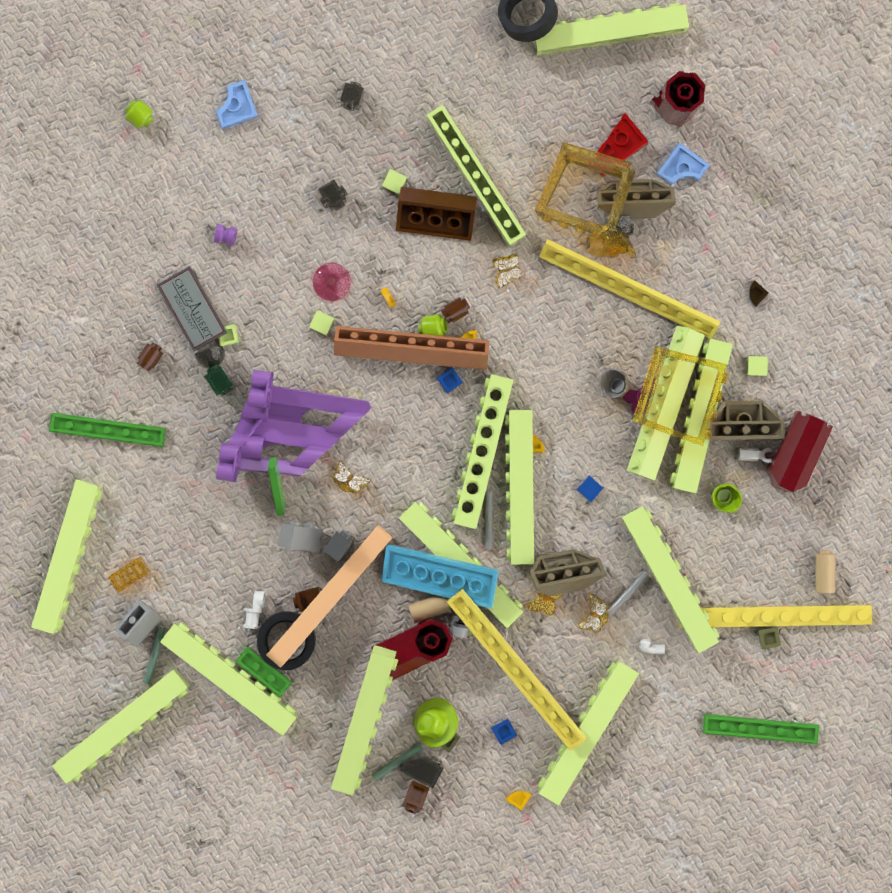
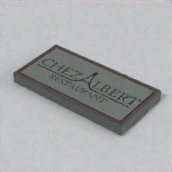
M190 266L157 284L159 291L194 352L228 333Z

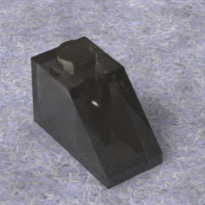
M426 756L401 764L399 771L434 788L444 769V765L441 764L442 760L439 758Z

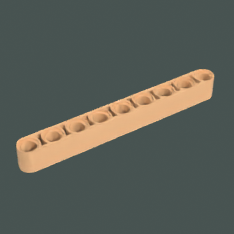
M378 525L266 656L281 668L393 537Z

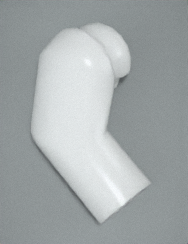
M642 639L640 641L641 645L639 648L642 652L665 654L664 644H650L649 639Z

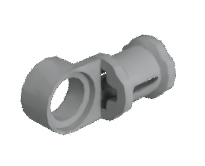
M454 613L449 619L452 627L451 635L467 638L469 628L464 622L455 624L460 618Z

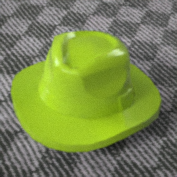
M433 698L427 700L417 709L413 721L417 735L429 747L438 748L445 745L453 738L457 731L458 716L456 710L445 699Z

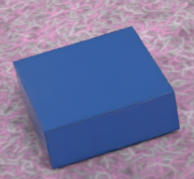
M453 367L437 377V380L447 394L463 383Z
M589 475L576 490L592 502L603 487Z
M508 718L491 727L500 745L517 736Z

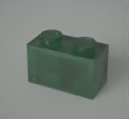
M214 365L206 371L208 374L204 377L216 396L222 397L237 387L224 367Z

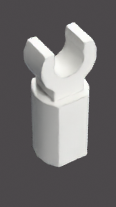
M739 447L738 460L758 462L760 459L764 463H770L772 460L766 459L764 455L766 452H772V449L765 448L759 451L758 448Z

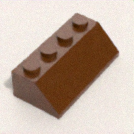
M401 187L398 200L396 231L471 241L477 197Z

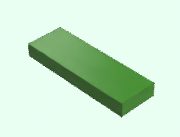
M271 457L268 463V474L276 514L282 516L285 514L286 501L277 457Z
M249 646L246 647L235 661L279 697L283 695L292 683L279 670L268 665Z

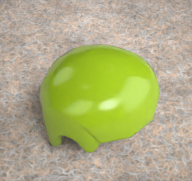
M724 483L714 488L711 495L712 503L716 509L722 512L733 513L742 504V495L739 489L732 484Z

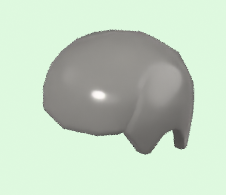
M611 368L605 370L600 375L599 387L606 396L617 399L623 397L629 390L630 381L623 371Z

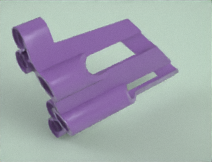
M254 369L249 398L243 408L236 431L233 433L228 444H221L216 479L236 482L239 470L268 473L270 458L261 457L262 449L274 444L307 448L293 462L278 460L281 475L301 476L372 407L369 401L273 386V372ZM311 409L342 414L329 428L301 422L302 416Z

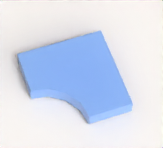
M243 80L227 86L228 95L226 102L222 107L215 110L222 130L258 117L246 81Z
M679 143L656 175L672 186L677 180L683 178H692L699 181L710 165Z

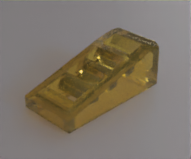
M140 556L108 577L119 593L150 574L151 571ZM135 564H137L140 570L142 571L141 574H139L134 566ZM129 568H131L136 576L135 578H133L130 572L128 571ZM122 572L126 573L127 577L130 580L129 582L125 580L124 576L122 575ZM117 575L119 576L124 585H119L118 581L115 578Z

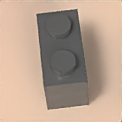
M338 530L323 551L339 562L354 541L351 540L353 536L345 530L341 532Z

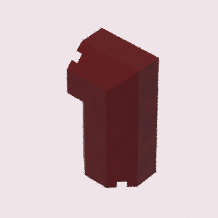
M678 71L666 81L664 87L659 92L660 95L657 98L654 96L650 103L666 123L682 127L694 117L704 103L706 85L696 73Z
M801 411L794 412L785 432V439H782L775 456L771 459L772 462L769 463L766 470L770 477L771 485L785 492H795L807 486L833 428L832 425H827V422L810 414H806V416L801 415Z
M429 618L375 645L396 651L395 659H398L395 671L391 670L389 675L394 680L427 663L446 656L453 636L446 622Z

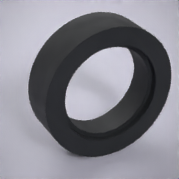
M522 0L500 1L498 6L499 20L505 32L514 40L520 42L538 40L547 35L557 21L558 8L555 0H541L545 3L544 14L536 23L529 26H519L511 21L512 10Z
M292 611L276 613L269 617L259 629L257 636L258 651L262 659L271 667L279 670H293L302 666L311 657L316 645L314 630L305 639V647L302 653L295 658L288 659L281 668L266 656L270 651L268 636L271 629L281 622L294 623L301 614Z

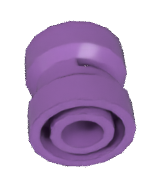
M217 224L214 242L221 244L224 241L227 245L234 246L237 228H225L224 225Z

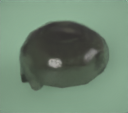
M214 346L194 354L198 364L204 368L219 366L226 356L222 346Z

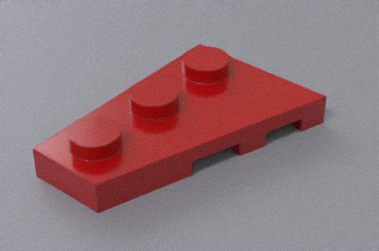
M626 113L623 114L617 126L613 128L607 140L601 145L591 160V164L602 178L648 144V140Z

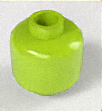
M133 100L124 111L126 113L125 119L137 129L143 125L147 128L153 120L151 117L153 114L152 108L142 100Z
M439 314L424 316L421 324H418L419 334L444 336L448 331L446 319L442 318Z

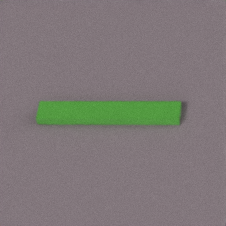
M51 413L49 432L164 447L166 428Z
M704 714L702 733L818 744L819 724Z

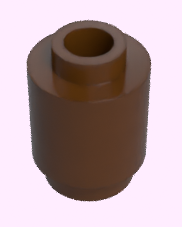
M458 297L445 305L441 312L448 323L452 321L454 323L469 314L468 309H470V306L465 298L461 300Z
M154 342L151 345L147 343L138 356L137 364L150 372L164 354L161 352L162 347Z

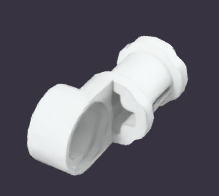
M255 591L253 607L245 608L246 622L243 624L244 628L260 629L259 616L265 605L266 594L264 591Z

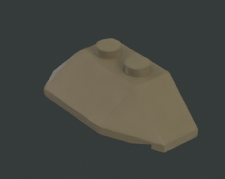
M653 179L616 180L597 190L598 207L615 219L656 218L676 205L674 187L666 186Z
M763 400L724 401L707 420L708 440L785 439L784 419Z
M573 549L539 556L529 575L537 591L547 596H554L583 590L604 578L607 573L600 558L592 557Z

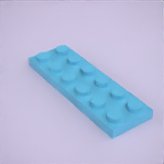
M388 544L386 546L381 582L446 598H451L463 589L476 605L492 609L499 570Z

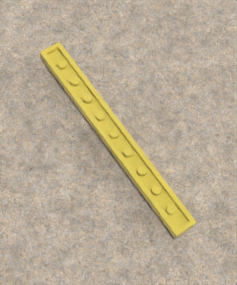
M547 239L539 255L540 258L686 328L695 330L709 339H712L720 325V321Z
M461 589L448 599L447 603L568 749L571 751L584 742L587 737L468 594Z
M872 605L700 608L701 611L705 610L708 614L710 627L872 625Z

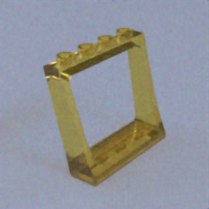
M563 142L552 172L535 208L537 216H541V219L548 223H551L552 220L556 221L563 228H568V226L574 227L581 234L589 232L596 239H602V237L612 239L635 175L632 163ZM572 163L621 179L606 225L593 223L547 208L568 164Z
M655 346L633 421L703 447L705 439L709 440L712 429L709 426L710 422L715 421L717 416V410L714 409L716 402L720 403L723 392L720 389L722 384L727 382L729 373H726L728 365ZM667 357L718 369L700 433L697 437L684 434L647 419L662 367Z

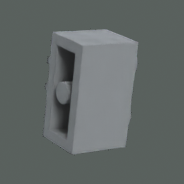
M291 520L290 524H281L278 546L319 552L323 530L315 528L316 524L304 523V526H301L302 522Z
M138 600L133 607L126 605L128 613L126 615L121 612L119 613V616L123 619L114 629L125 641L136 647L141 644L162 618L151 606L141 600Z

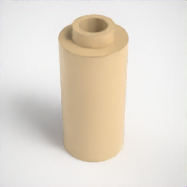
M820 550V554H816V593H835V554H831V550Z
M435 595L408 605L414 623L450 611V606L447 603L450 598Z

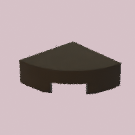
M755 280L750 286L749 298L752 305L757 307L769 292Z

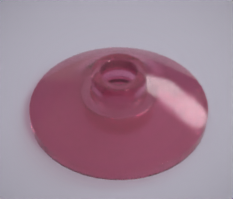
M337 263L322 265L317 269L313 277L315 292L327 301H336L343 298L351 286V278L348 271ZM334 278L335 283L330 285L328 279Z

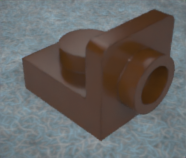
M319 586L296 592V597H293L295 609L299 608V612L304 611L320 593Z
M411 781L402 807L409 813H420L429 787Z

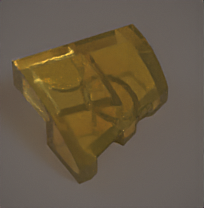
M623 232L586 237V251L594 257H618L619 254L627 253L630 258H636L635 249Z

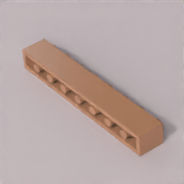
M336 326L334 337L335 356L487 370L488 340Z

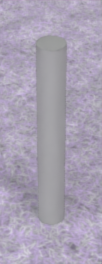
M485 492V549H493V492Z
M643 572L604 614L610 619L649 576Z

